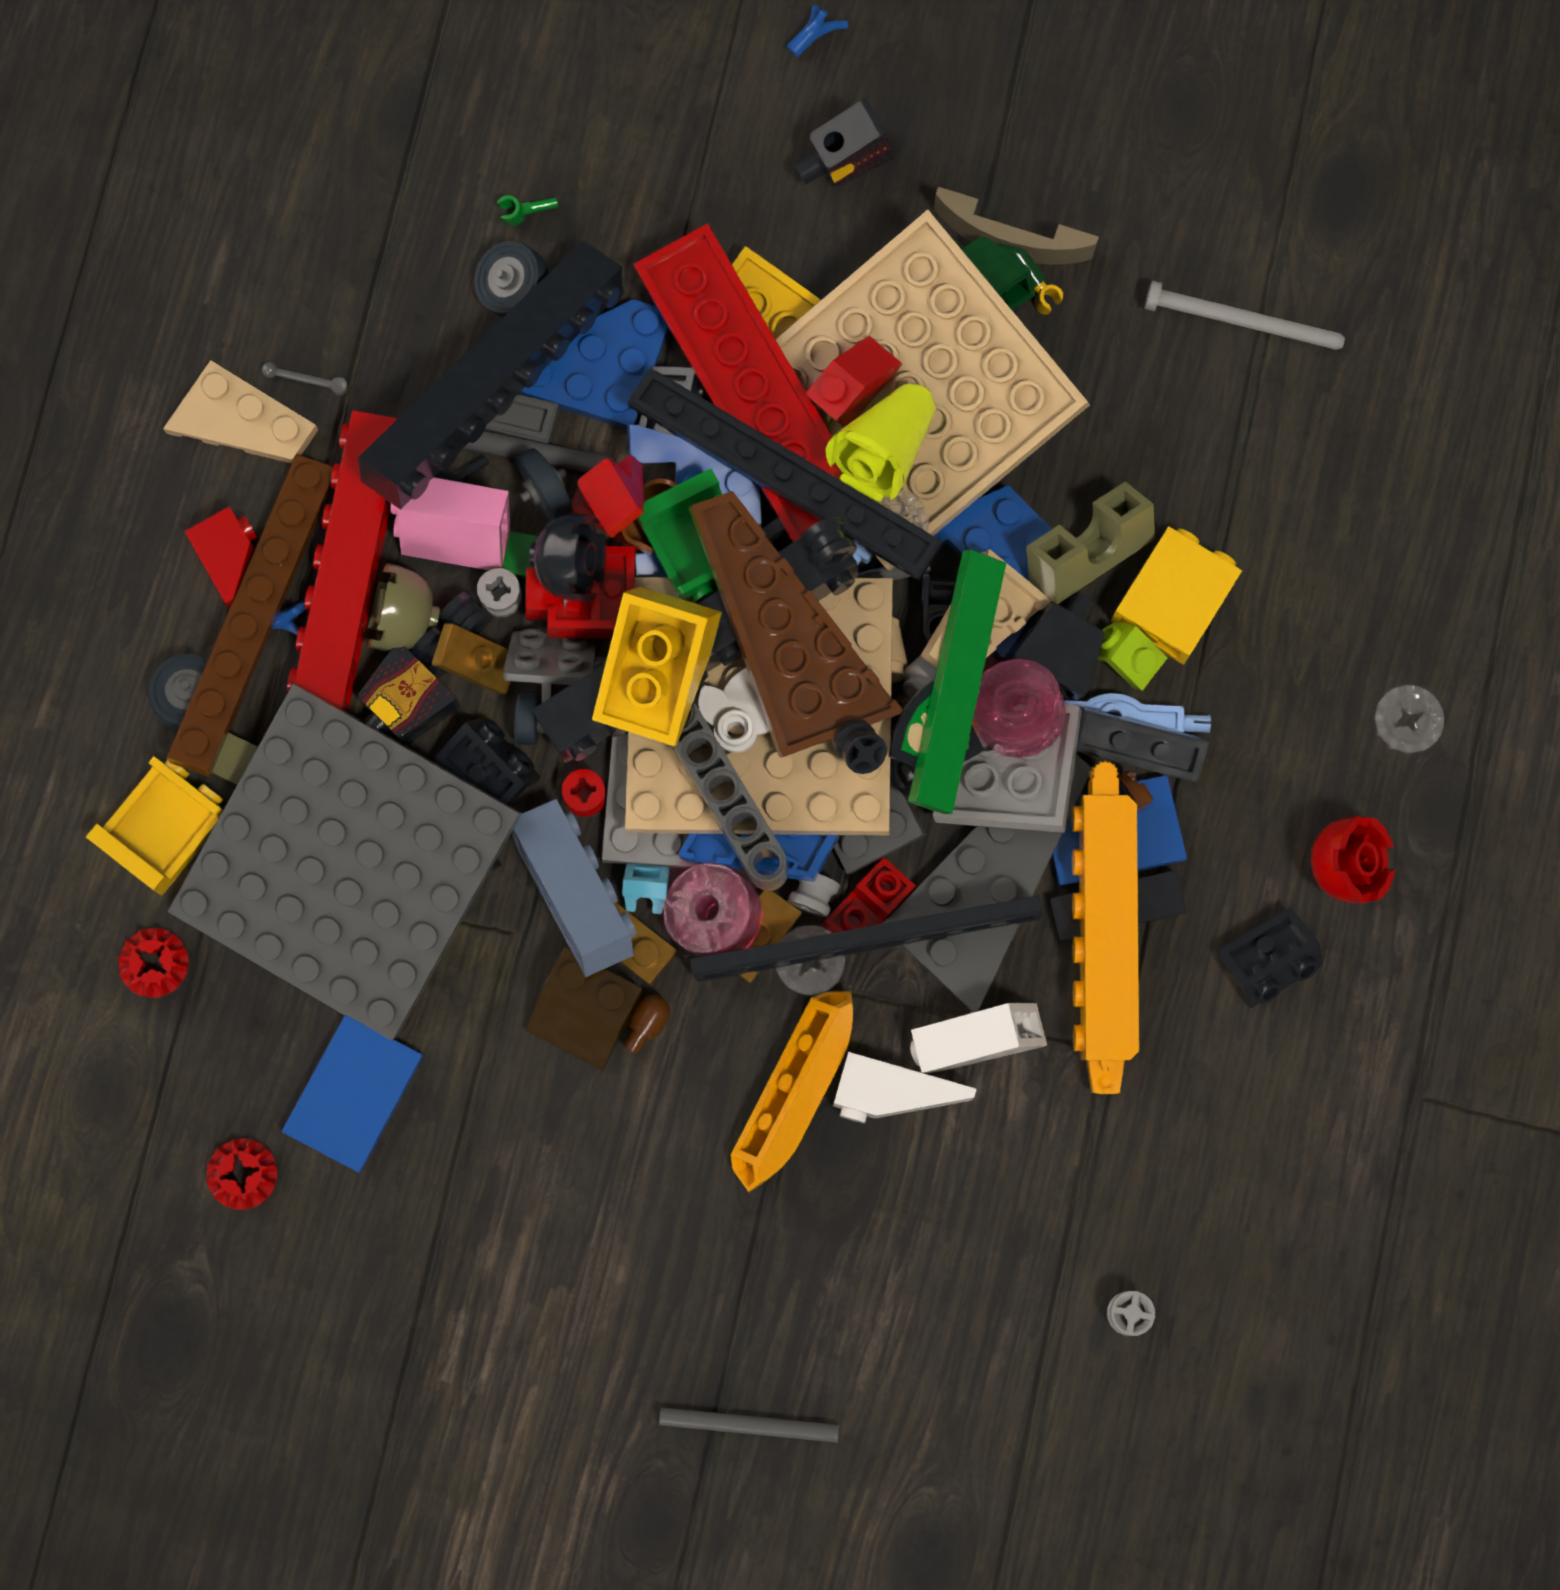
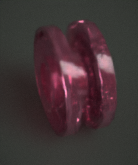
M1024 659L1003 661L985 671L981 679L973 720L987 746L1003 756L1015 758L1037 755L1052 746L1063 732L1067 717L1064 697L1052 673L1039 663ZM1016 705H1027L1025 709L1020 712H1010L1011 709Z
M714 863L693 866L679 875L669 888L663 907L665 926L672 939L698 957L747 949L758 935L763 918L761 898L753 884L727 866ZM719 903L718 914L715 918L708 921L707 914L709 909Z

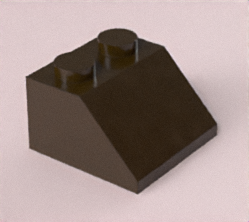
M564 947L541 990L525 1030L603 1071L628 1026L627 1024L630 1021L629 1018L639 1000L643 998L644 992L641 987L606 969L585 977L572 951Z

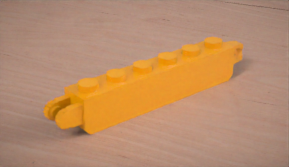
M1105 760L1103 763L1100 761L1099 765L1096 764L1095 767L1091 768L1092 771H1089L1088 795L1079 798V806H1072L1071 813L1072 831L1079 832V849H1073L1072 874L1079 875L1080 892L1073 893L1072 896L1073 919H1080V937H1073L1072 942L1073 963H1080V981L1073 982V1006L1080 1007V1025H1074L1073 1048L1074 1051H1081V1060H1086L1091 1093L1118 1094L1121 1088L1124 1060H1131L1139 1052L1137 804L1128 795H1119L1118 768H1115L1111 762L1107 763Z

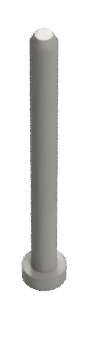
M1153 280L1150 283L1144 309L1155 311L1157 306L1335 350L1341 349L1345 341V337L1341 333L1161 289L1162 283Z

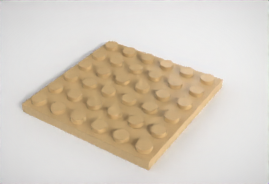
M926 210L776 339L805 391L811 387L832 360L869 336L896 357L903 365L860 415L903 384L921 385L932 394L936 405V412L905 485L895 499L890 500V496H884L881 502L878 503L933 536L1090 406L1084 396L929 210ZM811 399L832 437L844 428ZM876 556L888 571L895 568V566Z
M635 577V588L640 586L678 598L668 577ZM854 578V584L845 592L835 596L830 593L821 599L819 603L851 642V647L865 665L876 674L880 680L879 683L891 697L893 579ZM743 656L728 666H723L721 663L707 672L708 677L699 685L694 698L698 709V700L702 686H712L724 691L731 678L744 668H747ZM690 713L688 714L685 724L689 721L691 717ZM891 718L871 725L875 732L884 740L887 746V755L878 769L867 774L854 773L847 767L844 760L836 753L833 747V739L783 758H779L770 732L758 735L754 745L744 752L731 753L723 749L773 834L890 835L891 758L888 755L891 745ZM707 722L708 726L714 734V727ZM733 726L729 729L728 735L732 738H740L745 730L741 726ZM628 732L626 832L723 834L672 746ZM707 747L696 748L691 753L690 760L695 763H704L711 758L713 751ZM723 783L717 785L712 791V797L724 801L733 795L735 788L730 784ZM744 820L735 826L733 833L754 834L757 825L752 821Z

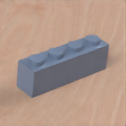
M557 799L523 813L511 832L513 842L585 977L634 956L631 938L636 936L634 925L626 912L619 914L614 903L618 902L614 888L608 878L603 880L599 878L596 869L599 868L597 858L589 844L582 847L577 837L581 835V832L572 812L569 811L564 814Z

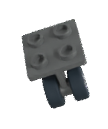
M538 629L512 632L504 666L503 679L505 681L542 683L543 703L554 696V684L571 685L593 671L598 639L547 638V633ZM520 693L517 697L514 721V738L517 744L535 745L539 733H545L532 709L540 705L538 694Z

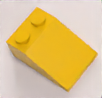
M640 586L624 592L592 720L676 746L709 661L722 612Z

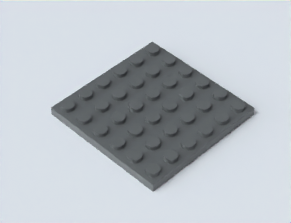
M293 684L168 912L341 1014L361 1022L391 1041H396L522 813L299 684Z

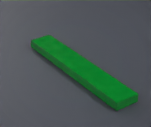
M972 549L962 552L908 799L909 803L941 814H953L1006 568L1005 562Z

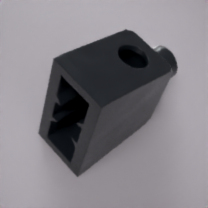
M1075 592L1071 595L1065 608L1055 603L1046 606L1037 613L1004 656L1001 663L1064 700L1076 701L1083 698L1088 690L1104 638L1102 630L1087 622L1096 605L1095 601L1082 593Z

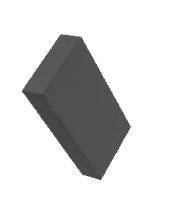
M518 394L508 411L501 416L497 415L486 425L485 431L550 444L559 405Z

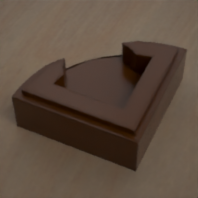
M1127 770L1117 775V778H1119V788L1123 795H1128L1137 804V814L1148 809L1153 797L1145 784H1138L1136 773Z

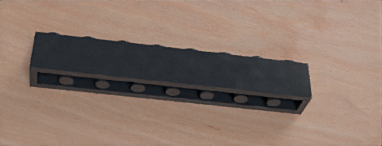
M583 240L358 457L361 482L400 510L411 499H418L425 492L429 481L440 471L449 469L455 462L458 453L469 442L474 443L482 436L488 423L497 415L505 414L511 407L514 398L525 387L530 388L538 381L544 368L553 360L558 361L566 353L569 344L579 334H586L592 328L599 314L607 307L612 308L617 304L623 294L622 266Z
M802 537L778 552L782 558L788 561L794 569L795 575L818 601L830 593L835 596L845 592L854 584V578L858 576L857 561L853 556L835 567L825 570L818 569L814 562L815 553L812 548L806 547ZM719 590L698 603V605L722 612L712 652L700 684L707 679V672L721 663L723 666H728L742 657ZM606 663L532 709L537 721L565 763L572 759L580 761L588 757L597 749L596 744L609 735L617 737L627 732L592 720Z

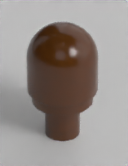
M651 994L639 1000L627 1024L632 1028V1031L624 1042V1047L638 1054L647 1038L654 1041L655 1037L660 1035L670 1016V1007L663 997Z

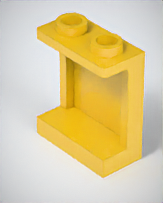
M1168 526L1115 611L1111 622L1136 625L1164 654L1184 665L1242 570L1235 566L1236 562L1227 554L1217 550L1212 553L1199 545L1198 538L1192 533L1180 528L1176 531Z
M153 756L148 762L152 768L104 827L102 828L96 824L86 838L148 887L163 896L206 843L223 812L219 807L223 799L204 784L198 790L185 781L190 773L184 768L169 763L168 759L163 764Z

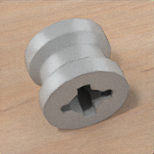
M494 568L485 572L479 579L477 585L478 597L483 608H486L492 616L498 618L508 617L519 609L522 602V591L513 573L503 568ZM499 584V588L495 589L494 591H489L493 590Z
M818 874L815 882L798 880L799 886L796 891L791 892L787 902L805 912L827 918L830 912L829 900L831 896L837 894L840 884L821 874Z
M1123 1291L1116 1294L1110 1300L1107 1307V1319L1110 1326L1116 1332L1125 1336H1138L1147 1332L1153 1325L1155 1308L1152 1301L1145 1294L1138 1291Z

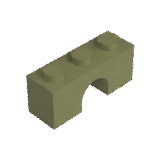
M1123 482L1092 503V520L1088 528L1079 537L1075 538L1061 525H1058L1026 546L1029 582L1054 603L1059 604L1155 540L1154 504L1127 482Z

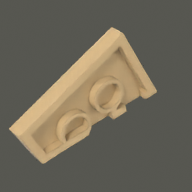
M211 360L163 428L166 434L187 436L202 440L203 443L219 446L220 444L242 449L249 454L292 463L296 454L302 455L318 431L314 423Z
M991 550L981 552L984 555L1005 562ZM1007 563L986 658L1011 633H1016L1021 629L1032 615L1039 610H1043L1052 602L1050 598ZM951 605L921 654V657L936 669Z

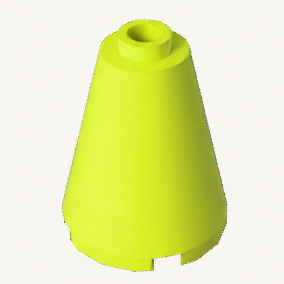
M903 384L834 434L829 440L825 451L830 467L836 463L843 472L839 479L874 501L881 502L884 496H890V500L895 499L905 485L936 412V405L932 394L921 385Z

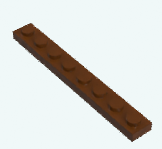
M298 454L295 455L167 755L169 763L209 777L211 776L330 493L333 466Z

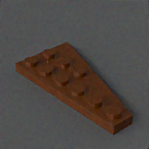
M733 491L689 507L779 758L833 739L838 728L849 720L861 719L872 725L902 713L903 709L897 701L893 700L879 683L880 680L876 674L865 665L851 647L852 644L812 592L805 588L793 572L794 569L785 558L780 556L766 538V533Z

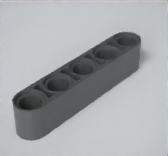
M693 701L689 711L691 717L684 725L678 744L672 746L750 880L756 887L762 890L772 891L778 889L785 883L789 871L784 851ZM707 747L713 751V754L708 761L695 763L690 760V755L696 748ZM723 783L730 784L735 788L733 795L724 801L712 797L713 789ZM748 820L757 825L755 833L750 837L740 838L733 833L735 826L741 821ZM764 858H774L780 863V866L774 874L763 876L756 871L758 862Z

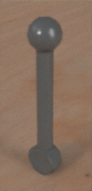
M266 362L261 368V372L266 378L279 376L330 388L336 395H344L348 390L347 382L342 377H336L333 380L277 368V365L273 362Z

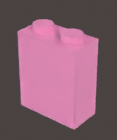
M433 477L429 481L425 492L418 499H411L401 510L391 503V513L397 514L394 523V537H399L401 555L483 570L503 567L510 532L509 491Z

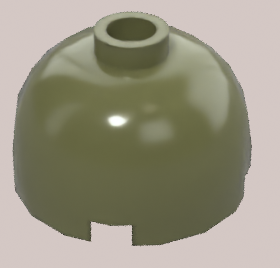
M387 563L382 572L390 573L387 583L378 582L368 623V629L376 630L375 640L367 638V646L390 652L392 648L404 646L410 650L425 635L426 631L437 626L440 607L433 606V592L422 576L405 567Z

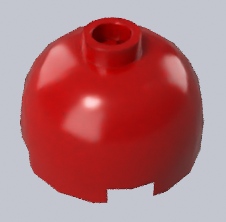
M1351 816L1327 825L1317 835L1311 853L1312 871L1319 887L1333 899L1346 903L1363 904L1382 899L1389 891L1395 875V869H1388L1389 858L1387 849L1394 847L1387 829L1376 818Z

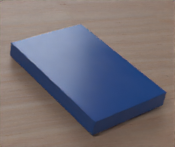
M1168 776L1137 781L1138 784H1145L1153 797L1148 809L1137 814V870L1140 871L1186 861L1187 856ZM1119 788V795H1123ZM1088 792L1082 793L1080 798L1084 795H1088ZM1071 817L1065 827V833H1062L1052 856L1059 887L1079 883V875L1072 874L1073 849H1079V832L1072 831Z
M345 1015L287 1120L282 1133L356 1172L362 1173L424 1056L395 1040L391 1041L361 1022Z

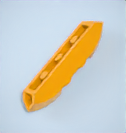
M851 991L822 992L811 997L731 1153L732 1169L748 1192L762 1185L780 1170L801 1142L844 1057L850 1040L853 1023Z

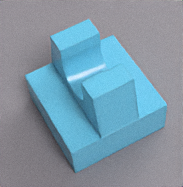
M627 863L622 890L626 911L635 912L638 898L643 897L650 898L653 902L652 913L661 914L668 891L670 867Z

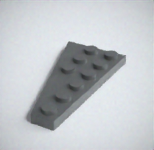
M1077 754L1075 756L1066 825L1071 817L1072 806H1076L1089 780V771H1092L1091 767ZM977 826L882 924L1034 896L1044 871L1062 836V832ZM1020 924L901 946L967 1009L974 1013L980 1010Z

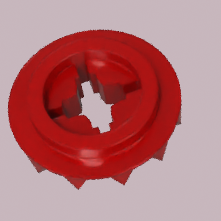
M161 928L139 930L137 934L125 940L121 954L117 957L119 961V976L126 986L134 993L148 998L162 997L176 990L184 981L189 967L188 952L183 942L175 934ZM142 951L145 954L155 955L160 951L162 955L159 958V962L167 973L164 974L161 971L157 972L151 969L143 974L146 963L142 960L143 957L139 953Z
M233 1139L217 1147L207 1163L206 1184L213 1198L222 1205L236 1210L251 1209L263 1203L273 1192L278 1176L276 1161L272 1153L261 1143L251 1139ZM236 1156L242 1161L244 1167L259 1168V1171L253 1172V1175L246 1177L245 1193L238 1181L224 1179V1176L236 1170Z

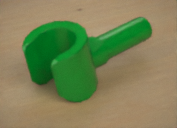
M505 195L497 201L501 209L516 207L512 214L501 216L503 222L509 226L519 225L524 220L525 215L532 214L533 212L558 208L556 197L520 203L514 196Z

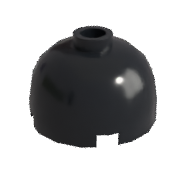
M589 514L563 515L548 522L538 535L537 541L531 544L529 550L530 566L535 568L536 576L543 588L560 599L589 603L598 594L590 592L593 588L594 579L597 583L603 582L607 553L605 534L596 533L594 524H601L596 516Z

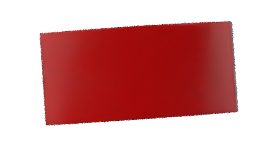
M883 857L856 885L853 892L823 922L822 927L829 933L882 924L914 890L916 885Z

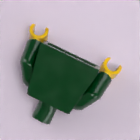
M979 237L963 247L958 240L953 239L1012 311L1035 295V308L1044 315L1051 312V307L1044 300V295L1052 297L1057 305L1062 302L1063 292L1061 288L1053 284L1046 285L1044 282L1046 276L1023 248L1002 243L995 244L987 237Z

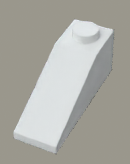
M848 1052L833 1107L841 1109V1117L865 1123L867 1116L881 1118L971 1101L975 1097L976 1089Z

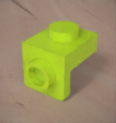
M1114 621L1102 630L1104 638L1097 660L1107 662L1133 689L1143 691L1168 657L1136 625Z

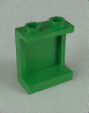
M712 468L644 501V513L637 518L678 598L695 604L700 603L718 591L689 510L691 505L722 495L719 481Z

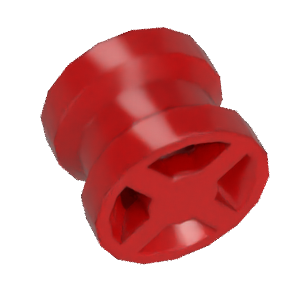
M579 769L569 774L562 784V795L566 807L573 814L579 817H590L603 809L607 793L603 780L597 773L588 769Z

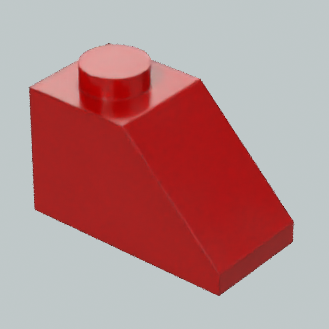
M869 336L832 360L805 394L845 427L860 416L903 364Z
M229 506L184 532L223 601L230 609L255 551L251 540L257 538V535L247 517L243 515L237 518Z

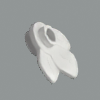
M747 668L733 676L724 691L712 686H702L698 700L699 710L705 721L714 727V736L722 749L731 753L744 752L754 745L758 735L770 732ZM733 726H741L745 731L740 738H732L728 735L729 729Z

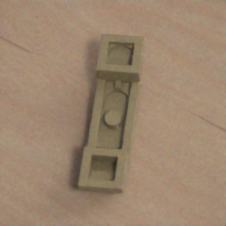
M942 187L937 189L934 211L948 226L970 242L979 237H987L995 244L1002 243L1023 248L1036 264H1071L1091 260L1093 257L1098 236L1059 224L1054 239L978 216L976 215L977 198Z

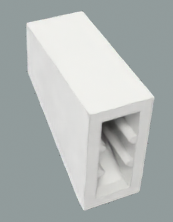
M1007 1003L911 1030L913 1041H911L910 1048L913 1060L917 1066H920L921 1073H932L1047 1046L1037 1003Z

